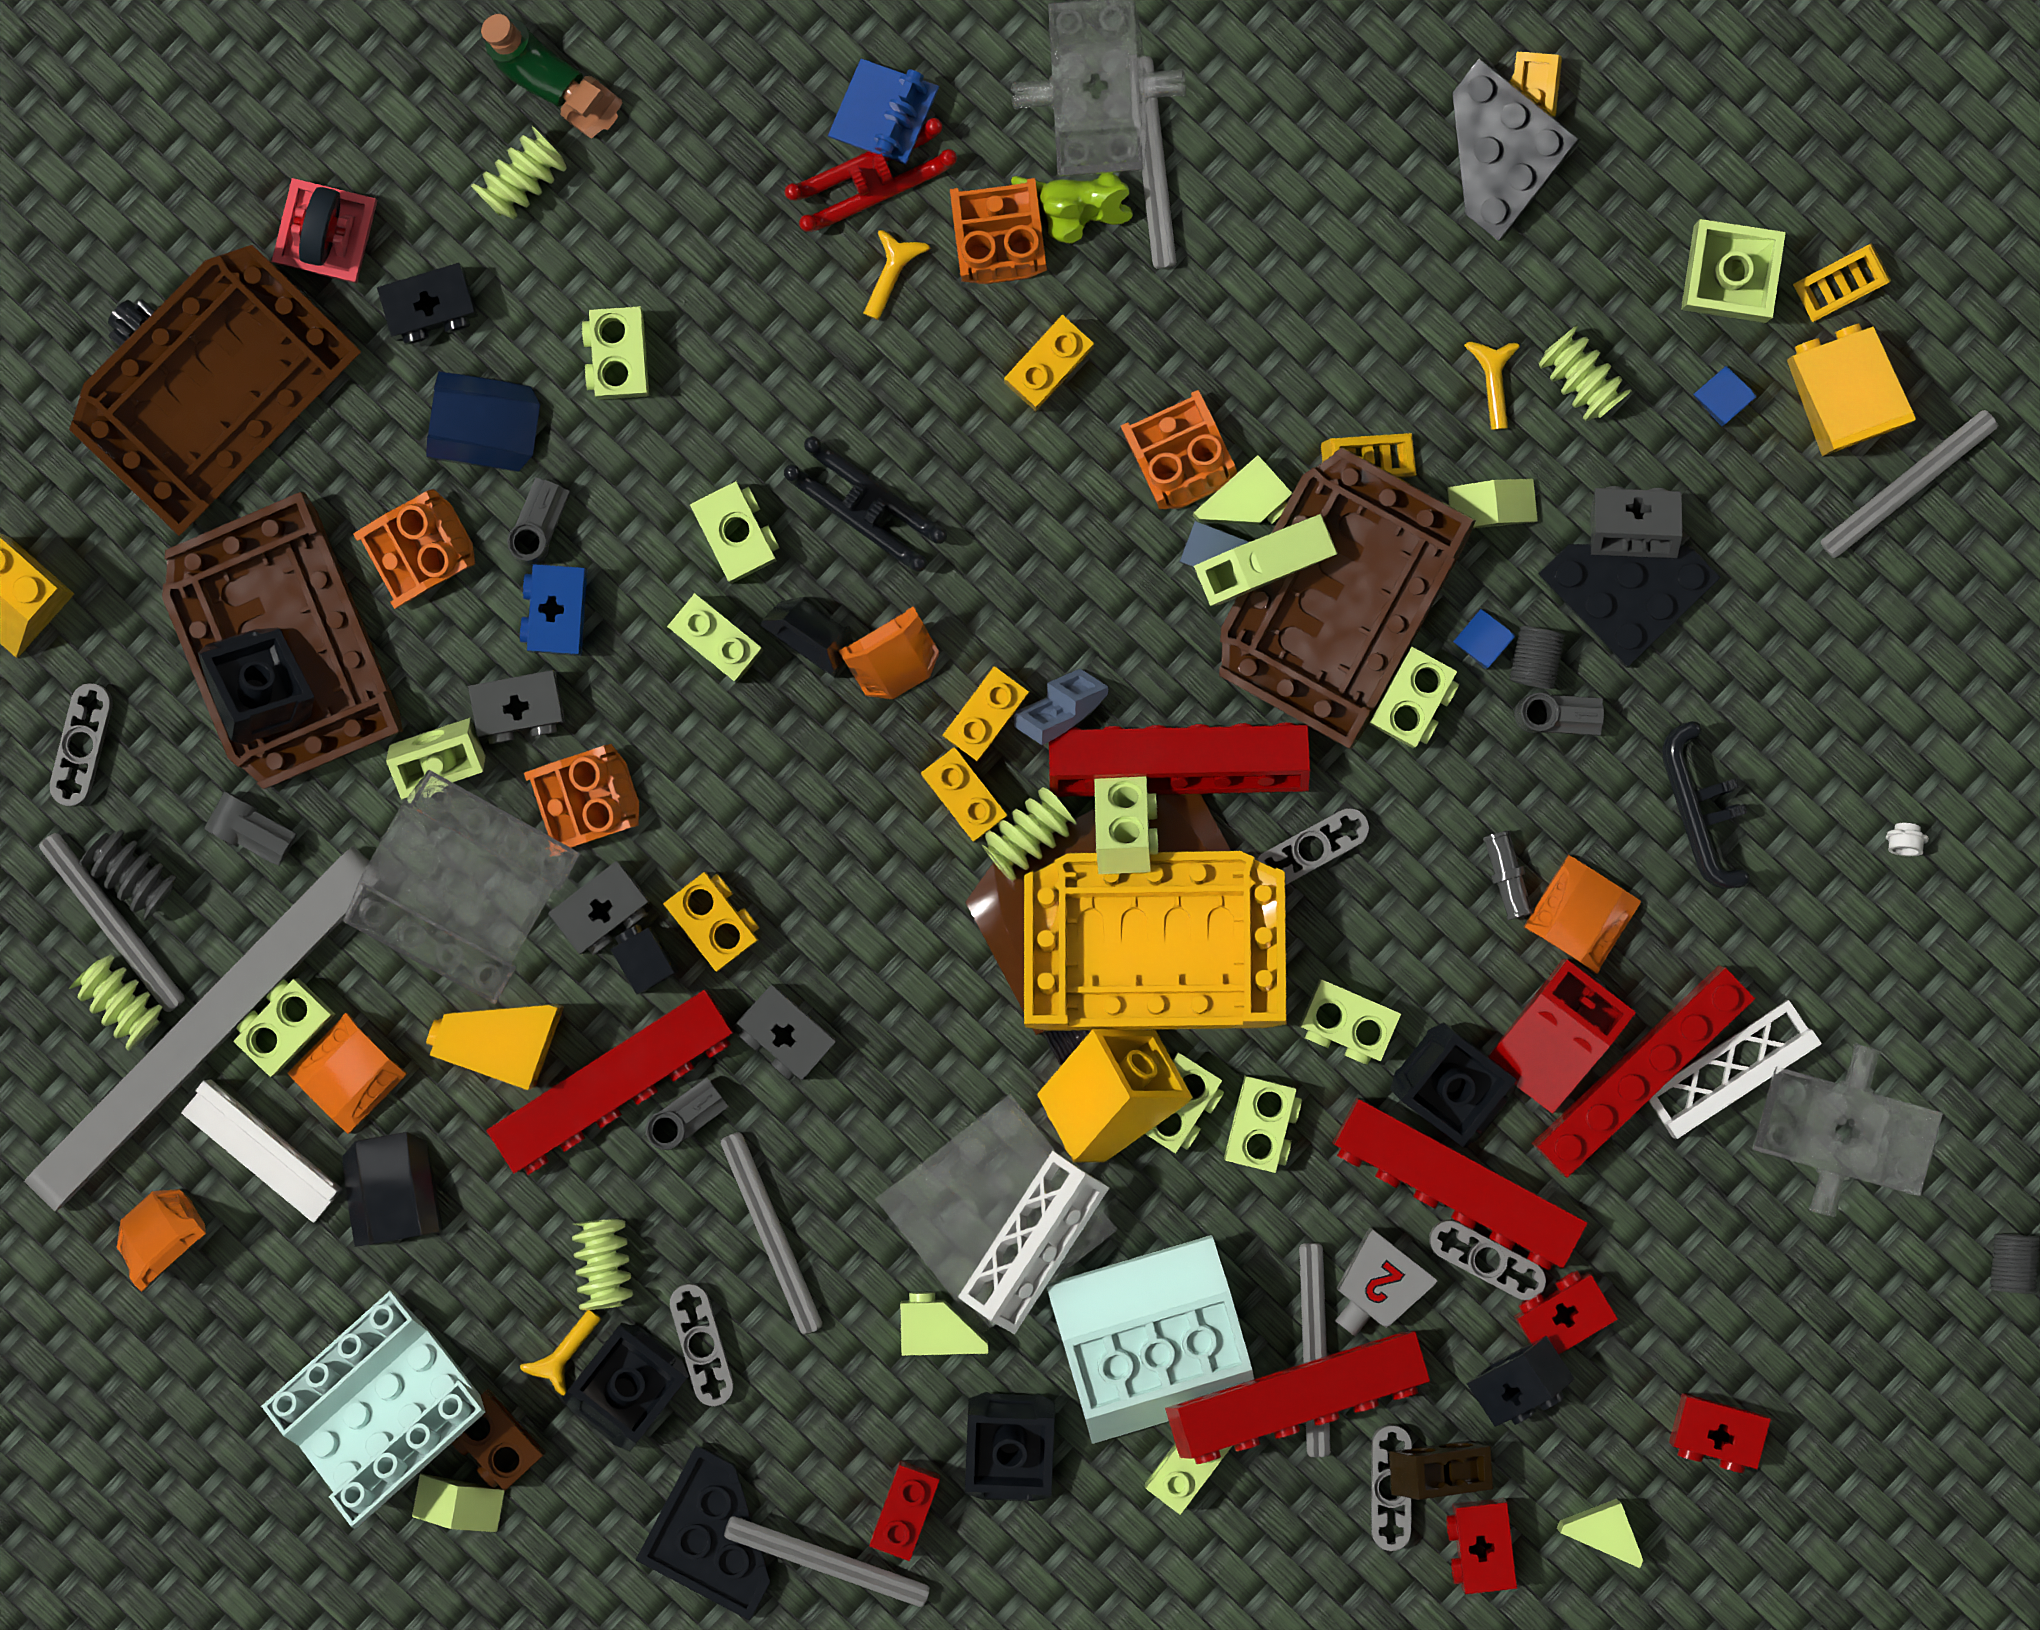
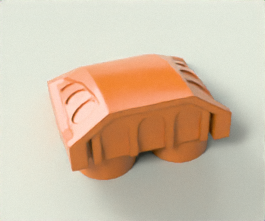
M1035 178L1027 179V182L978 190L959 191L958 188L950 189L962 282L977 284L999 283L1028 279L1047 271Z
M1199 390L1192 392L1191 398L1132 425H1129L1127 422L1121 425L1122 432L1159 509L1185 507L1217 492L1237 474L1235 464Z
M435 489L423 492L353 533L357 541H362L393 598L390 602L394 609L407 604L443 581L475 565L473 543L453 506Z
M911 607L905 613L858 641L840 649L839 653L865 696L895 699L930 678L939 655V650L915 608Z
M612 744L603 745L524 773L526 781L530 780L551 842V846H548L550 855L636 827L639 824V800L627 764Z
M1567 855L1536 905L1534 913L1530 915L1523 927L1550 942L1588 967L1589 970L1598 974L1612 947L1636 912L1641 901L1587 865Z
M345 1013L287 1074L347 1134H350L408 1073L403 1068H400L397 1063L389 1059L384 1054L385 1051L383 1049L380 1050L371 1041L372 1038L369 1035L366 1036L357 1026L358 1024L353 1021V1018L348 1013Z
M181 1189L152 1191L120 1220L116 1248L122 1254L129 1268V1278L133 1284L142 1292L170 1264L206 1234L205 1223L196 1211L192 1201Z

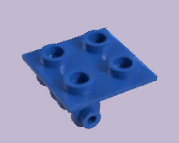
M860 59L828 137L877 155L882 153L883 157L906 165L939 86L924 81V76L917 71L909 69L904 74Z

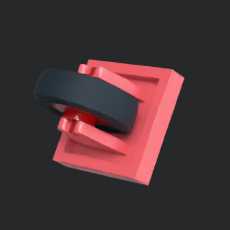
M292 178L271 262L357 284L378 200Z

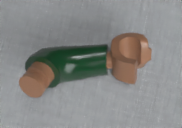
M494 14L484 21L481 33L482 37L486 40L485 47L487 53L497 68L508 78L530 93L555 106H562L560 115L592 139L603 129L609 130L618 118L616 112L622 105V100L592 76H585L583 78L581 72L547 49L521 21L508 19L502 14Z

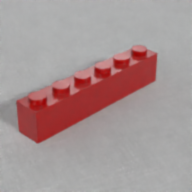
M1282 722L1274 726H1253L1247 723H1239L1231 727H1210L1204 724H1195L1188 728H1167L1162 725H1151L1141 729H1124L1119 726H1108L1103 729L1081 730L1072 727L1062 735L1049 741V787L1056 797L1095 796L1094 779L1146 776L1148 794L1156 793V795L1309 791L1308 725Z
M1717 966L1531 1144L1561 1175L1568 1178L1751 1004L1755 998L1726 967Z
M704 989L486 1131L512 1172L515 1174L524 1169L526 1174L530 1175L549 1162L545 1155L559 1145L563 1152L567 1151L585 1139L582 1130L596 1122L600 1129L622 1115L618 1109L619 1106L630 1099H633L636 1105L640 1104L658 1092L654 1084L669 1075L674 1082L694 1069L691 1063L692 1059L703 1052L710 1059L731 1044L727 1037L733 1034L734 1030L708 990Z
M1358 1098L1355 1099L1332 1142L1340 1148L1337 1154L1338 1157L1360 1168L1363 1161L1378 1168L1375 1177L1395 1188L1399 1187L1401 1181L1416 1189L1413 1197L1434 1209H1436L1439 1202L1454 1209L1451 1216L1454 1220L1473 1230L1477 1222L1493 1230L1489 1236L1491 1240L1510 1250L1517 1243L1530 1250L1527 1257L1528 1260L1549 1271L1553 1263L1564 1268L1587 1225V1222Z
M1399 1332L1166 1407L1165 1410L1179 1458H1194L1196 1464H1202L1220 1458L1219 1450L1233 1445L1236 1451L1258 1446L1261 1444L1259 1437L1273 1432L1275 1438L1300 1432L1299 1424L1314 1420L1315 1425L1338 1420L1340 1418L1338 1411L1353 1407L1354 1413L1379 1406L1378 1398L1392 1394L1394 1400L1415 1395L1418 1393L1417 1386L1430 1382L1416 1332Z

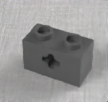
M1619 486L1595 488L1591 506V555L1678 557L1682 540V494L1680 491H1668L1664 488L1631 490Z
M554 670L468 686L477 737H488L489 744L515 740L513 732L528 729L531 730L532 737L557 732L556 724L566 723L557 672ZM518 697L520 702L529 704V710L522 712L521 720H517L513 714H507L506 707H511L514 704L513 698Z
M615 861L548 914L579 954L589 950L594 956L613 941L609 934L623 924L628 930L648 914L644 907L651 901L622 863ZM596 900L600 903L610 901L613 905L608 911L611 917L608 922L603 918L594 920L591 916L596 911L593 905Z
M774 984L767 988L737 1022L743 1029L739 1036L755 1051L759 1052L762 1047L769 1051L775 1057L771 1065L790 1081L795 1075L802 1081L837 1042L833 1036ZM776 1025L782 1028L791 1025L795 1029L791 1036L796 1042L792 1046L788 1043L778 1046L774 1042L778 1036L773 1030Z

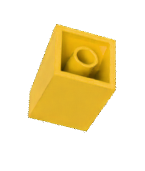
M1860 323L1843 328L1835 332L1837 340L1821 345L1819 338L1795 346L1797 354L1787 359L1822 456L1902 428L1916 420L1874 326L1862 330Z
M0 533V644L18 658L71 599L74 593L16 541Z
M546 1004L447 1013L443 1015L442 1019L439 1018L433 1021L426 1044L432 1045L430 1056L530 1090L536 1087L564 1006Z
M1092 1029L1037 1093L1048 1118L1054 1125L1073 1163L1106 1162L1188 1104L1193 1098L1156 1030Z

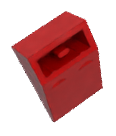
M1562 959L1488 1057L1518 1080L1517 1087L1553 1114L1612 1045L1636 1012L1568 959Z

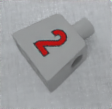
M1370 1227L1337 1286V1290L1351 1301L1335 1321L1355 1337L1370 1317L1387 1328L1430 1290L1437 1280Z

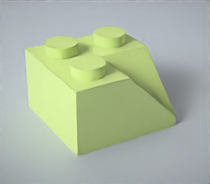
M1700 219L1693 228L1681 310L1767 323L1773 318L1786 232Z

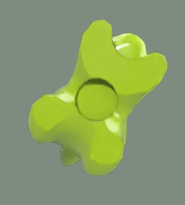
M1108 164L1104 165L1099 178L1091 181L1068 179L1053 180L1048 183L1036 181L1041 209L1048 222V234L1059 242L1074 243L1081 239L1083 228L1087 222L1099 221L1116 225L1129 221L1133 216L1131 208L1121 204L1122 200L1129 195L1128 185L1123 183L1117 175L1113 174ZM1014 176L1011 179L1013 185L1027 182V178Z

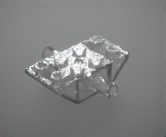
M1083 0L1048 3L1052 75L1049 80L1012 82L1011 92H1015V95H1020L1012 96L1014 110L1027 107H1052L1054 110L1057 174L1059 177L1144 170L1148 137L1146 103L1148 98L1186 96V86H1183V83H1178L1186 82L1184 69L1146 72L1143 65V43L1135 0ZM1101 80L1105 85H1108V90L1101 91L1100 98L1096 99V96L1090 91L1096 82Z
M1855 1043L1845 1081L1841 1080L1840 1084L1775 1066L1752 1150L1816 1167L1819 1177L1811 1206H1809L1808 1210L1834 1218L1836 1217V1209L1844 1180L1849 1181L1850 1177L1920 1196L1943 1115L1942 1112L1874 1094V1089L1870 1088L1881 1051ZM1848 1119L1849 1126L1853 1128L1851 1136L1844 1139V1142H1841L1842 1135L1835 1132L1837 1124L1845 1125Z

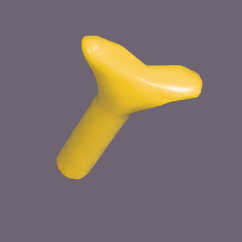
M883 230L878 231L879 238L885 249L887 261L863 314L879 320L902 268L917 255L930 250L931 248L928 244L922 242L898 243L890 233Z
M1467 342L1464 346L1476 357L1486 375L1491 430L1508 428L1502 369L1520 346L1518 343H1508L1495 350L1483 344Z
M587 1310L552 1354L535 1362L521 1364L520 1369L524 1373L550 1379L555 1390L564 1396L567 1392L565 1365L602 1320L601 1317L592 1310Z

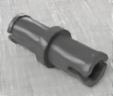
M1510 830L1483 838L1494 870V875L1491 876L1493 884H1498L1507 914V921L1534 913L1522 877L1526 875L1524 866L1519 867L1510 837Z

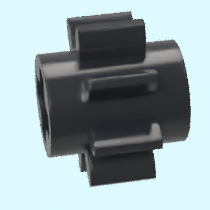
M140 299L136 305L130 300L122 302L115 308L108 319V324L114 329L108 337L120 347L156 310L143 299Z

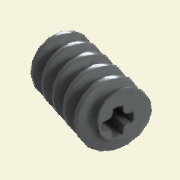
M120 829L111 835L104 833L84 854L79 865L86 867L95 862L91 875L97 879L108 873L104 887L111 890L121 885L117 898L124 901L134 896L130 909L133 912H138L147 907L143 918L146 921L170 895L177 876L173 874L161 880L159 876L164 867L162 863L150 869L147 868L146 865L151 854L147 851L135 857L133 854L138 844L135 840L122 846L120 842L125 833L124 830Z

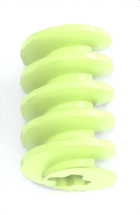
M533 126L532 129L537 138L536 140L524 135L519 138L524 148L523 153L510 147L507 152L512 163L508 164L499 159L495 162L500 174L498 177L487 171L482 174L487 184L486 189L476 184L471 185L499 216L503 214L515 220L518 215L513 206L514 202L527 208L530 203L525 192L530 191L538 196L542 193L537 181L539 178L550 184L554 182V177L550 170L551 166L563 172L567 169L562 156Z
M1576 325L1544 352L1545 354L1539 366L1541 369L1551 365L1556 366L1550 376L1551 381L1567 379L1561 389V393L1565 395L1577 391L1578 394L1572 406L1577 408L1588 404L1589 407L1583 419L1589 421L1597 417L1601 418L1632 390L1629 389L1621 393L1616 392L1622 378L1617 376L1609 380L1605 379L1611 365L1606 363L1595 367L1594 363L1600 352L1594 350L1584 354L1583 350L1589 339L1582 337L1573 341L1572 337L1578 327Z
M1042 787L1038 791L1042 804L1031 798L1025 801L1028 815L1018 809L1012 812L1015 826L1005 820L998 823L1001 837L990 830L985 834L988 848L984 845L982 847L995 865L1011 881L1016 879L1012 868L1014 864L1027 870L1029 865L1026 854L1029 853L1041 859L1043 857L1039 847L1041 842L1054 848L1056 844L1052 833L1056 831L1062 836L1068 837L1069 832L1066 822L1069 820L1077 825L1060 800L1047 788Z
M111 954L93 963L68 989L82 985L77 998L83 1002L94 997L89 1011L96 1014L106 1010L101 1023L104 1026H109L118 1022L113 1035L115 1038L120 1039L130 1034L125 1046L130 1051L160 1024L157 1017L162 1006L158 1004L149 1009L145 1007L151 995L149 992L136 997L133 995L139 982L135 979L123 984L121 980L127 969L122 967L111 972L109 968L115 958Z
M603 1219L573 1223L574 1225L582 1226L583 1231L573 1235L572 1241L585 1244L584 1249L574 1253V1258L587 1261L586 1266L576 1270V1275L589 1278V1282L578 1287L577 1291L591 1297L590 1300L580 1304L579 1309L595 1310L624 1306L621 1302L632 1297L633 1291L620 1287V1284L630 1280L631 1273L618 1270V1267L629 1262V1256L617 1253L616 1250L627 1245V1238L616 1236L614 1233L625 1228V1221Z

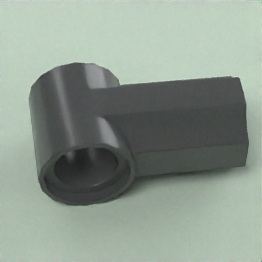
M535 478L517 523L508 534V549L517 562L525 566H533V564L538 565L543 562L547 557L549 543L571 494L569 490L550 481ZM527 534L536 535L539 537L540 543L534 553L525 555L518 552L517 543L522 536Z
M1534 693L1518 702L1514 712L1515 721L1523 731L1532 734L1544 732L1600 736L1604 720L1603 698ZM1533 701L1541 703L1546 709V720L1541 725L1533 724L1527 717V707Z
M224 791L204 829L236 847L241 845L270 863L280 866L293 846L297 833L257 812L258 808Z
M706 1077L660 1112L654 1114L647 1122L646 1136L655 1148L672 1150L729 1107ZM661 1119H671L678 1127L676 1138L669 1143L658 1142L653 1135L655 1124Z

